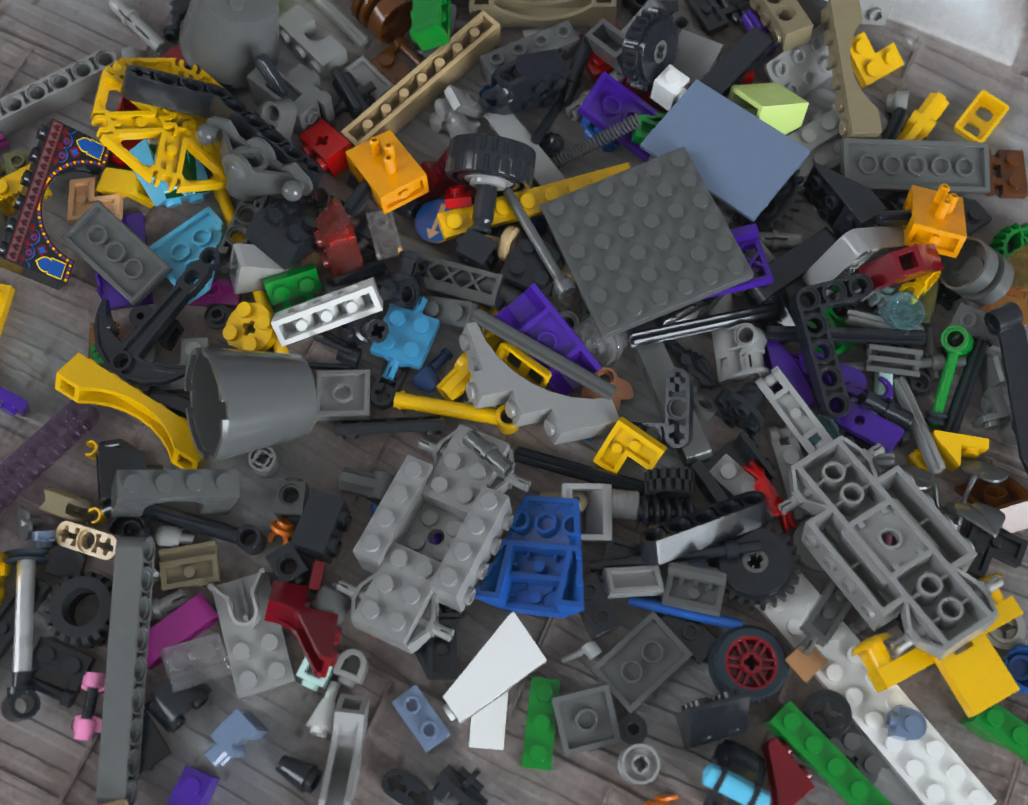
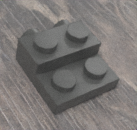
M301 63L291 68L287 77L317 99L321 119L335 128L337 123L332 105V97L326 90L321 88L318 73L312 68H306Z

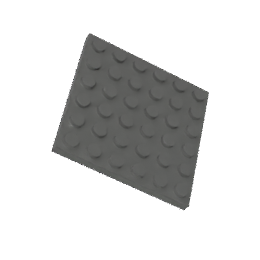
M685 147L540 205L543 217L602 340L753 279L754 273Z

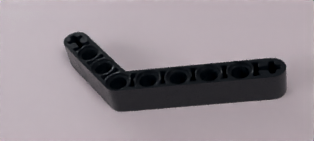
M138 65L127 66L120 88V93L124 98L207 119L217 116L231 120L239 135L244 139L249 140L252 137H260L267 141L273 148L276 159L282 164L296 162L309 176L313 184L312 192L306 196L315 195L324 174L323 168L226 89L219 85Z

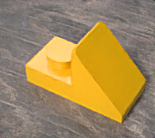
M934 430L931 433L940 455L946 461L944 464L949 472L960 466L961 456L964 458H977L989 449L988 438Z

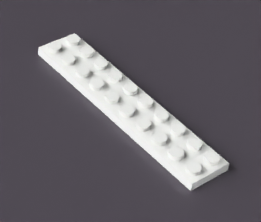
M802 573L797 575L800 578L799 584H792L795 588L793 595L785 592L787 595L785 602L778 598L777 607L773 608L770 603H767L765 611H762L760 605H755L791 650L805 639L806 635L799 627L821 596ZM843 621L827 645L821 647L815 644L818 650L828 659L823 667L814 675L815 679L825 690L836 691L845 697L852 711L851 722L871 742L877 753L921 805H993L997 802L926 718V733L918 740L901 741L887 737L888 728L885 726V721L892 707L903 706L919 710L897 684L877 693L867 676L869 672L859 655L857 654L853 657L851 655L855 646L861 642Z

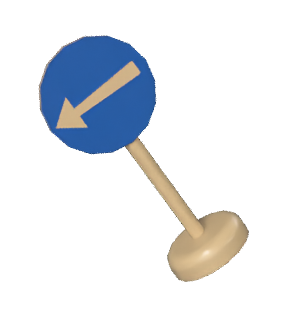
M436 199L429 201L420 208L416 215V231L422 239L428 242H444L436 216L438 213L453 210L446 208L445 200ZM509 226L503 231L500 238L489 234L483 235L497 242L498 258L506 262L520 237V229L515 226Z

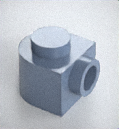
M896 706L892 707V710L886 716L887 737L901 741H911L922 738L926 733L927 722L924 716L917 710Z

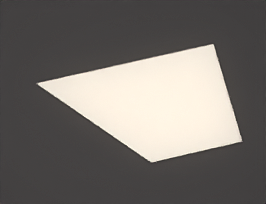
M508 691L471 717L469 747L504 750Z

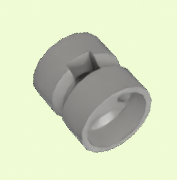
M634 744L624 748L619 754L617 770L625 782L632 785L647 784L658 775L660 759L657 752L651 746Z

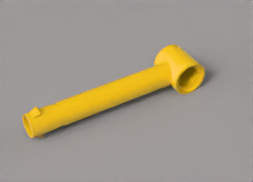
M405 390L396 391L393 407L400 411L402 409L415 410L417 412L496 425L497 429L505 435L513 434L519 429V426L514 427L513 423L507 424L501 420L504 415H507L505 404L501 405L498 409L489 407L475 409L474 405L420 395L416 396L405 393Z

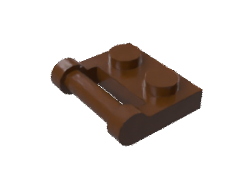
M403 36L396 37L389 47L370 60L394 86L412 71L397 54L402 52L416 67L424 61L407 44L408 42Z

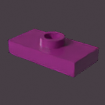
M213 279L211 289L188 306L210 307L214 304H223L228 308H237L238 304L241 303L242 293L235 294L231 280Z

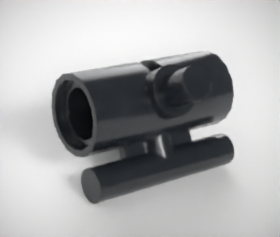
M335 68L331 71V75L334 78L332 86L340 98L338 104L333 107L335 116L337 117L343 112H349L352 119L355 120L371 106L368 100L369 94L377 88L372 80L364 86L362 84L359 85L352 73H342L339 68Z

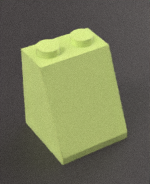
M778 82L732 85L728 97L730 101L784 135L802 126L809 102Z

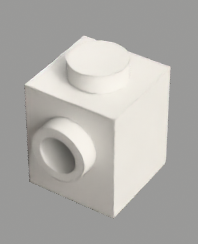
M670 64L654 80L650 98L669 111L683 93L687 91L690 78Z

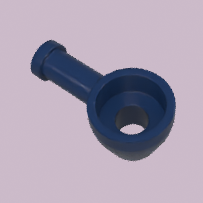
M443 348L441 353L432 362L424 366L414 376L411 383L418 389L431 393L441 382L437 371L448 360L450 361L453 358L451 351Z

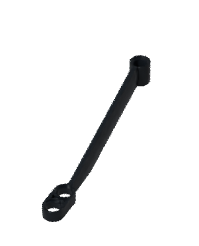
M1008 302L987 312L984 316V322L988 330L993 334H997L999 338L1019 459L1028 475V341L1026 330L1021 323L1023 321V313L1020 307L1014 302Z

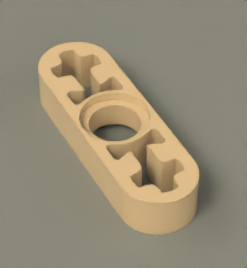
M70 521L60 523L55 532L56 542L60 546L110 561L115 560L116 543L122 537ZM69 533L77 534L76 539L71 538ZM91 534H93L95 539L94 544L91 548H89L87 545L88 537ZM109 543L114 546L113 550L104 548L105 544Z

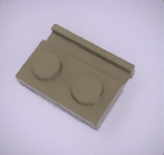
M209 541L158 550L160 555L159 566L162 591L171 592L180 588L188 589L205 586L210 583H222L217 550L218 543L216 541Z

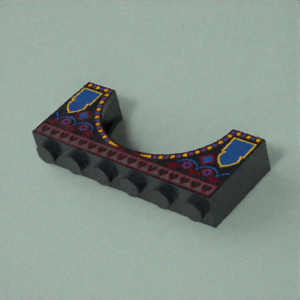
M52 118L46 125L41 124L37 131L36 138L39 139L37 147H33L29 154L28 161L31 162L29 170H25L21 177L22 191L16 194L12 202V208L15 211L12 217H8L3 231L7 233L4 241H0V267L59 290L68 284L75 261L65 256L55 247L45 230L42 218L44 194L50 182L61 174L84 172L94 176L98 175L105 169L111 150L99 140Z

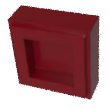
M314 562L308 586L310 593L317 594L320 590L326 570V562Z

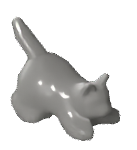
M447 97L435 101V112L430 114L429 118L433 131L438 133L441 130H446L450 135V139L460 134L477 133V129L481 124L479 121H469L464 114L454 111Z

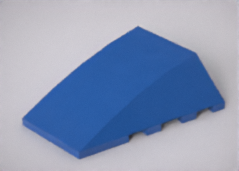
M524 495L514 514L513 523L505 539H501L502 543L492 563L489 564L485 578L480 586L475 588L476 594L474 598L512 613L566 618L584 611L579 500Z

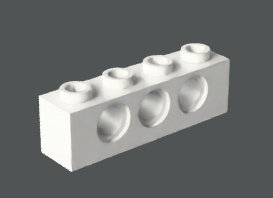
M374 277L276 312L271 324L283 347L382 311L384 300L379 295L380 291Z

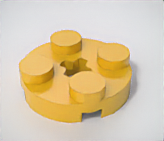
M241 302L230 314L223 329V337L228 341L229 345L237 349L266 352L273 345L277 337L271 324L274 313L259 303ZM254 323L255 332L247 334L248 327Z

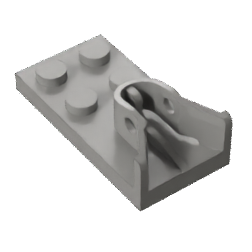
M263 567L256 574L217 586L213 583L207 584L208 589L213 592L238 699L241 700L297 682L283 626L264 621L272 588V581L268 570Z

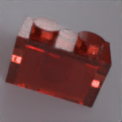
M333 198L314 220L317 231L313 232L318 248L322 247L324 252L319 254L324 269L329 268L333 277H337L363 268L364 265L353 224L339 198Z

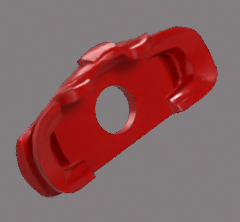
M752 459L749 462V466L745 465L742 468L756 479L754 490L765 495L769 512L774 516H778L784 533L789 532L790 527L793 529L797 528L798 525L794 519V513L789 511L785 515L782 514V511L778 508V504L783 502L781 497L765 476V470Z

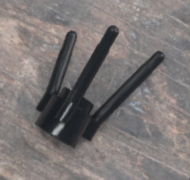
M328 331L319 333L328 339L313 335L315 341L338 350L336 360L340 361V364L307 362L310 368L349 370L351 367L357 369L363 349L346 343Z

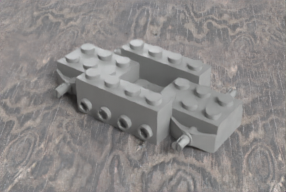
M459 424L457 430L440 440L439 443H434L425 438L420 439L418 448L432 453L433 465L407 455L352 551L361 568L374 574L356 586L341 579L336 587L337 591L350 596L352 599L351 622L356 629L410 654L417 651L430 637L434 638L435 635L448 642L452 640L451 636H454L455 630L447 628L438 622L439 603L461 613L466 605L469 606L472 603L476 594L475 587L479 579L483 580L488 572V561L492 554L496 555L502 543L500 538L505 530L508 531L514 520L509 496L504 493L508 489H512V487L528 492L531 486V481L515 474V468L508 477L502 478L488 464L480 462L476 453L462 443L464 436L470 430L472 431V429ZM477 431L486 441L497 445L499 451L515 464L513 449H510L509 443ZM440 533L444 535V540L440 544L434 545L429 542L433 534Z
M839 436L791 466L789 481L792 494L789 499L778 504V508L784 515L796 507H801L816 515L805 523L801 542L874 632L898 617L899 613L901 614L905 632L904 636L890 644L892 650L896 648L894 652L897 655L910 646H915L941 661L986 631L995 622L999 614L991 594L1004 586V582L1002 579L998 581L1000 577L994 575L983 583L966 573L978 554L975 551L974 545L969 539L962 537L948 516L943 515L937 509L933 499L927 493H923L910 473L904 472L897 465L881 476H877L872 461L885 453L884 447H881L882 444L877 443L866 450L865 448H860L848 438ZM885 534H890L896 538L897 544L894 546L886 545L881 537Z

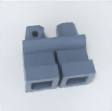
M237 708L210 735L214 742L203 753L215 766L220 764L226 766L233 758H243L245 756L246 748L244 744L249 739L261 740L269 731L250 710Z

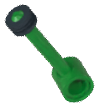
M959 325L947 327L941 335V343L948 355L932 411L926 410L925 413L928 415H924L927 417L924 418L925 422L934 427L938 425L945 426L946 424L943 421H946L944 418L947 419L948 416L943 414L958 357L968 354L974 345L972 335ZM963 335L964 341L960 346H951V340L954 336Z

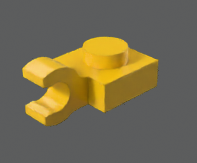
M941 270L918 277L914 282L902 284L899 288L898 296L902 297L904 293L912 292L913 295L910 297V303H916L920 295H924L941 276Z

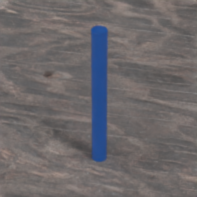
M641 596L629 597L628 600L629 606L723 628H738L737 626L742 627L743 620L723 615L717 617L662 605V601Z

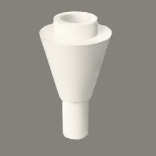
M329 681L324 699L320 701L306 723V726L310 728V734L321 738H326L327 734H332L334 711L336 708L335 700L341 685L340 683Z

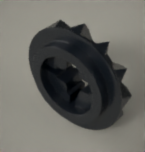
M817 691L807 699L804 706V715L827 738L842 735L851 724L852 711L850 704L845 697L836 691ZM827 700H829L832 711L841 713V716L837 715L831 718L829 727H827L824 716L815 714V711L819 712L825 709Z

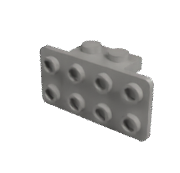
M820 24L812 29L809 43L784 52L778 44L776 45V50L767 56L769 61L764 64V71L771 83L778 82L802 98L832 76V70L828 66V46L824 43V24Z

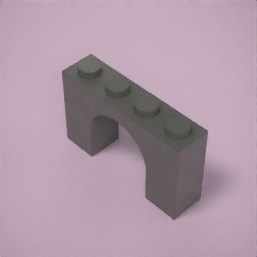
M238 469L117 470L111 487V517H140L147 506L169 501L199 503V515H228L240 497Z

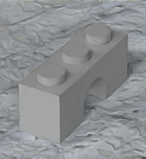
M299 4L279 17L280 40L284 44L288 43L293 48L297 57L301 60L304 58L308 62L309 67L314 69L326 81L332 77L331 71L333 69L339 68L341 70L349 64L346 49L331 34L319 41L310 40L317 34L315 21Z

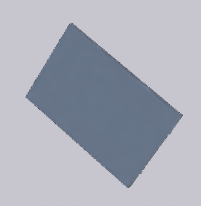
M697 79L640 144V148L655 158L685 147L710 194L752 222L768 206L769 202L793 173L799 169V166L811 152Z

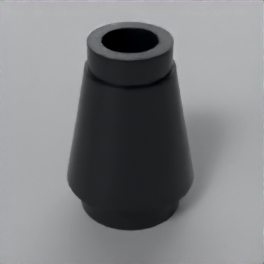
M283 755L276 766V772L280 773L301 793L306 791L311 794L317 788L323 774L318 769V765L287 755Z

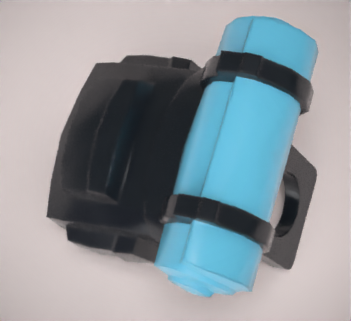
M725 739L721 744H718L710 764L703 770L702 784L711 788L703 805H717L714 799H721L722 797L728 799L729 805H769L770 792L761 787L766 774L765 759L750 748L734 741Z

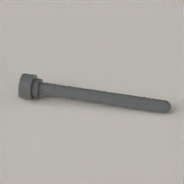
M505 188L503 190L505 199L554 280L553 290L559 299L570 295L577 288L572 278L562 274L511 188Z

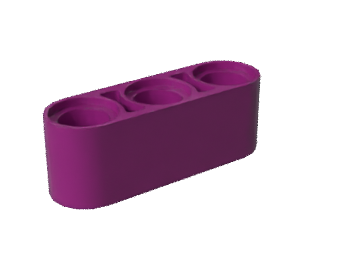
M203 594L194 596L150 628L148 669L155 668L218 621L219 615Z

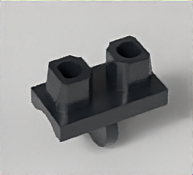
M448 764L436 777L438 781L431 792L441 802H444L452 793L460 801L458 805H486L488 802L480 794L485 786L476 779L482 772L479 768H476L471 774L463 766L457 772Z

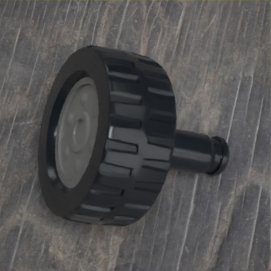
M460 134L450 140L445 169L447 177L459 184L476 188L472 214L473 224L471 226L473 231L481 234L491 233L497 192H503L505 188H511L513 192H522L532 186L536 162V153L532 147L514 139L489 134Z

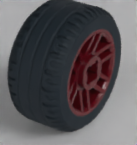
M742 625V627L731 628L716 640L709 654L708 667L713 684L720 693L733 689H738L739 694L748 692L750 696L749 704H756L770 699L780 691L788 675V663L785 661L787 654L782 643L770 631L759 626ZM746 660L749 663V665H752V668H749L746 664H744V661Z

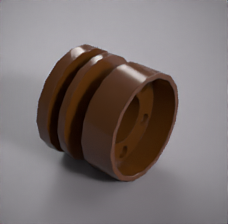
M353 0L351 12L382 44H391L396 37L403 36L412 25L410 11L413 8V3L411 0Z

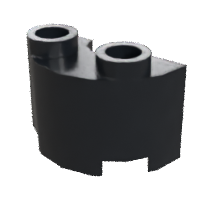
M190 665L184 666L176 677L171 674L150 694L153 699L145 703L144 707L167 733L170 731L175 732L184 725L187 720L184 715L191 708L198 710L208 701L209 697L207 695L212 689Z

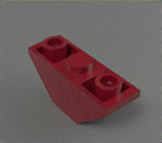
M916 244L888 253L858 267L857 271L858 274H865L871 278L873 292L943 270L944 267L935 244Z

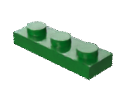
M531 677L521 767L551 771L556 720L550 696L559 694L561 680Z

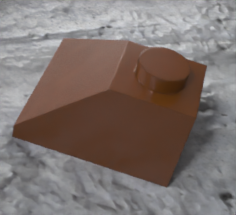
M1009 475L1005 481L999 483H990L983 479L975 481L967 499L968 503H983L1002 511L1005 514V522L1002 528L1010 533L1028 528V490ZM968 483L955 486V491L961 497Z

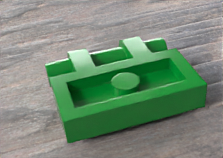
M314 263L262 279L271 305L283 304V307L273 310L274 314L324 295L323 293L313 296L312 293L322 290ZM305 295L306 299L290 303L291 299Z

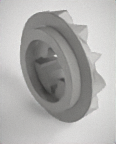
M1022 615L1004 624L1012 628L1003 631V635L999 629L986 634L993 647L1008 650L1017 643H1022L1026 635V624Z

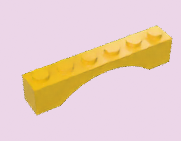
M78 352L56 372L55 389L76 403L108 406L130 414L151 428L162 441L171 463L180 469H202L209 462V459L203 460L198 454L192 441L186 418L176 415L167 409L164 404L156 402L145 395L139 388L132 387L121 380L117 374L110 373L99 366L93 359L87 358Z

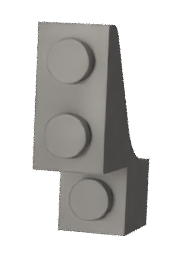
M340 693L334 711L332 739L319 797V805H352L360 776L362 743L368 724L369 697Z

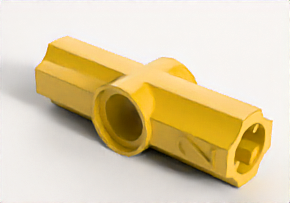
M931 92L920 108L915 110L910 116L897 140H925L936 125L937 119L949 104L946 96L940 92Z
M491 332L484 337L495 353L499 345L504 343L502 338ZM466 352L457 359L454 368L436 386V390L445 400L455 402L466 391V384L472 375L468 369Z

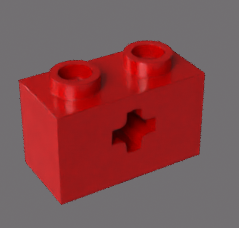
M323 119L298 136L303 145L300 149L318 163L324 172L327 171L335 178L349 167L345 152L352 149L351 143Z

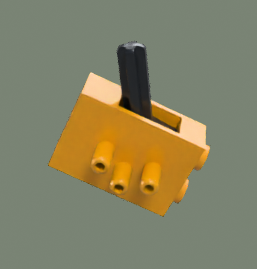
M391 130L371 137L368 141L345 152L349 170L360 183L343 206V210L350 216L356 215L369 197L373 199L385 215L429 192L426 173Z
M940 184L937 191L912 185L903 204V210L881 211L875 214V224L879 227L903 225L904 245L906 246L935 244L939 254L957 258L967 238L963 197H959L955 193L948 194L950 187L947 184Z

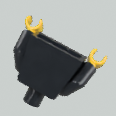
M123 439L102 441L99 444L89 440L86 443L87 447L94 449L91 453H85V456L96 461L99 505H103L102 509L91 507L88 510V514L98 513V518L95 521H91V524L103 525L108 518H111V487L117 470L163 469V465H147L146 452L139 450L138 447Z

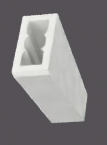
M514 612L505 619L443 696L446 704L442 708L451 721L457 719L459 723H462L546 663L547 659Z

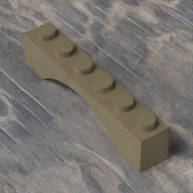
M469 0L470 20L484 10L501 24V27H552L569 20L572 27L595 26L602 18L616 26V0Z
M829 0L821 11L820 19L825 27L824 43L828 46V66L832 70L831 86L835 90V110L839 113L840 118L839 134L843 138L877 139L882 133L879 110L860 89L851 66L850 50L852 38L863 19L860 1Z

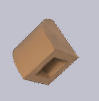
M798 645L787 655L785 661L807 682L823 667L828 659L816 646L813 647L809 655L803 654L804 650L799 651Z

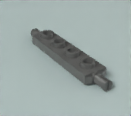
M832 579L799 627L806 637L798 649L800 652L804 650L803 654L805 655L811 653L815 644L821 647L828 644L852 606L851 602Z

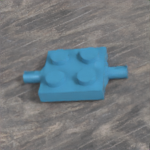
M418 296L416 306L413 309H405L390 304L383 319L389 328L387 338L381 343L373 342L370 348L372 355L384 358L388 362L383 377L393 381L398 367H410L419 371L423 367L441 325L440 320L423 314V310L428 302V299Z

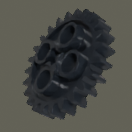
M800 168L786 182L788 184L784 190H779L769 202L774 205V209L768 213L761 212L754 222L742 214L729 209H725L726 213H734L732 216L733 222L741 219L740 227L746 226L747 223L750 225L756 223L760 227L761 232H764L765 226L768 225L771 230H774L775 223L784 227L783 219L787 218L792 221L791 211H800L796 203L804 202V197L798 195L805 192V187L799 185L804 182V177L797 176L800 173Z

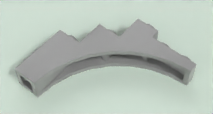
M477 322L466 323L463 333L459 337L461 349L466 352L468 369L472 374L469 382L466 384V393L468 398L472 399L475 409L505 404L506 414L512 419L514 427L544 421L545 432L551 437L553 445L610 434L619 419L612 398L608 400L606 398L569 397L548 391L529 382L509 368L495 354L484 339Z

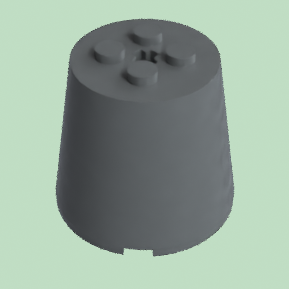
M191 0L179 35L180 50L188 66L192 69L193 65H197L196 74H198L200 69H203L215 81L232 85L231 88L250 87L247 75L256 68L254 61L257 55L267 54L275 68L277 66L280 55L279 0Z
M211 347L194 348L190 353L185 370L184 391H190L191 407L185 409L192 441L203 460L209 459V462H215L305 437L311 433L317 413L316 387L311 369L301 355Z

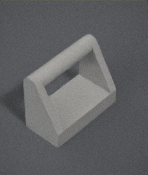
M561 483V498H572V490L586 492L588 500L586 507V534H581V541H612V484Z

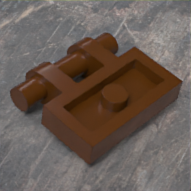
M989 148L991 192L985 194V196H993L996 193L995 189H999V198L1025 199L1028 195L1023 150L999 149L995 153L994 158ZM993 170L997 171V177L993 174Z

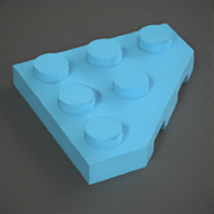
M208 206L149 247L173 269L166 278L175 287L179 277L193 261L199 260L200 253L205 248L214 247L218 250L226 227L218 215ZM213 271V276L196 297L190 299L188 305L211 289L215 271Z

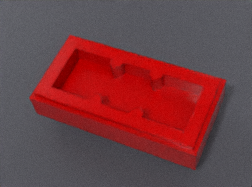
M462 184L446 187V208L471 207L472 187Z

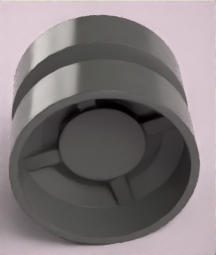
M966 238L957 258L944 255L941 259L944 267L941 270L940 276L942 284L967 301L980 306H987L1000 300L1008 292L1014 279V268L1011 261L978 238Z

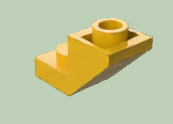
M107 167L102 171L95 191L103 195L120 194L123 199L129 197L148 208L154 206V203L133 171Z

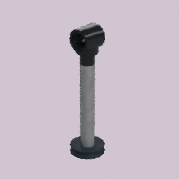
M18 548L4 551L8 558L3 562L17 565L12 687L7 688V696L1 704V713L6 720L15 723L35 716L41 705L40 697L36 693V686H31L35 565L47 563L49 560L45 558V555L49 554V551L38 548ZM18 698H21L26 703L24 713H19L15 708V702Z

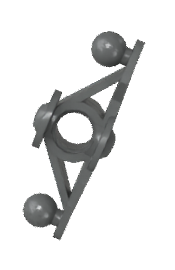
M212 116L206 120L205 124L197 128L195 133L196 139L201 144L211 145L215 141L218 143L227 182L226 189L232 197L242 201H254L262 195L283 194L286 200L293 202L312 192L313 184L311 179L296 162L282 164L276 159L275 152L267 141L260 137H252L249 140L244 139L239 135L231 120Z

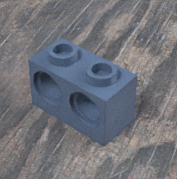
M416 684L392 702L427 754L452 736Z

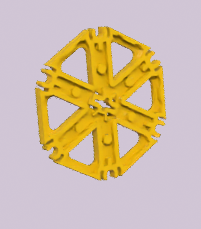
M120 58V60H115L113 67L107 65L100 76L90 119H93L91 122L92 126H101L96 134L100 138V142L149 184L154 176L153 184L155 187H158L160 181H165L169 185L168 191L170 192L177 185L176 193L226 189L227 182L218 143L215 141L211 145H203L196 139L195 133L197 128L205 124L207 118L134 101L131 102L141 111L111 112L105 108L109 91L116 90L120 92L125 71L129 65H138L221 85L203 69H200L198 74H196L197 65H193L191 70L186 69L183 66L184 60L182 59L178 62L177 66L175 65L176 58ZM158 138L153 165L141 163L122 146L121 141ZM186 150L214 174V179L189 181L184 178L182 170Z

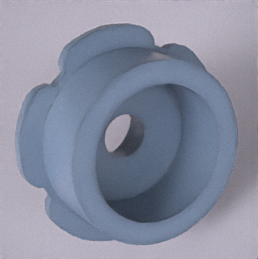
M56 530L32 531V540H29V543H35V548L53 547V541H57V538H55Z

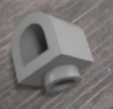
M348 649L339 656L332 673L339 676L337 682L353 688L355 683L363 684L368 672L369 663L361 651Z

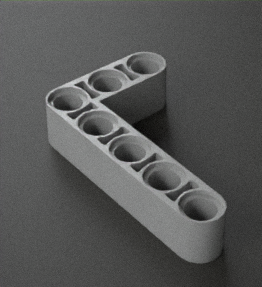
M903 225L855 228L846 232L802 276L803 281L807 286L847 277L861 264H867L888 253L910 247L904 245ZM827 289V290H826V295L828 296V295L831 294L833 291L830 290V289Z

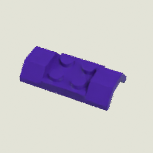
M533 283L519 297L494 315L497 319L593 374L602 368L536 283ZM529 355L551 371L552 376L547 386L552 392L567 396L580 385L575 380Z

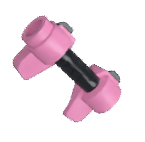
M86 672V675H83L81 678V688L87 691L82 715L75 716L71 724V729L75 733L74 739L92 741L95 733H101L102 718L94 714L98 695L104 693L106 674Z

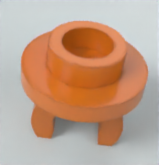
M286 518L272 521L270 528L273 531L268 536V542H274L277 535L283 538L282 546L289 541L291 542L296 529L295 523Z

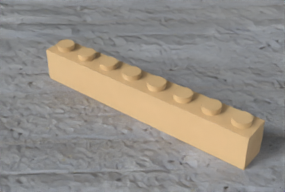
M484 10L481 11L450 38V43L440 46L340 132L341 135L351 143L352 148L388 130H391L395 135L441 95L448 84L456 82L479 62L481 55L490 52L500 43L501 24Z

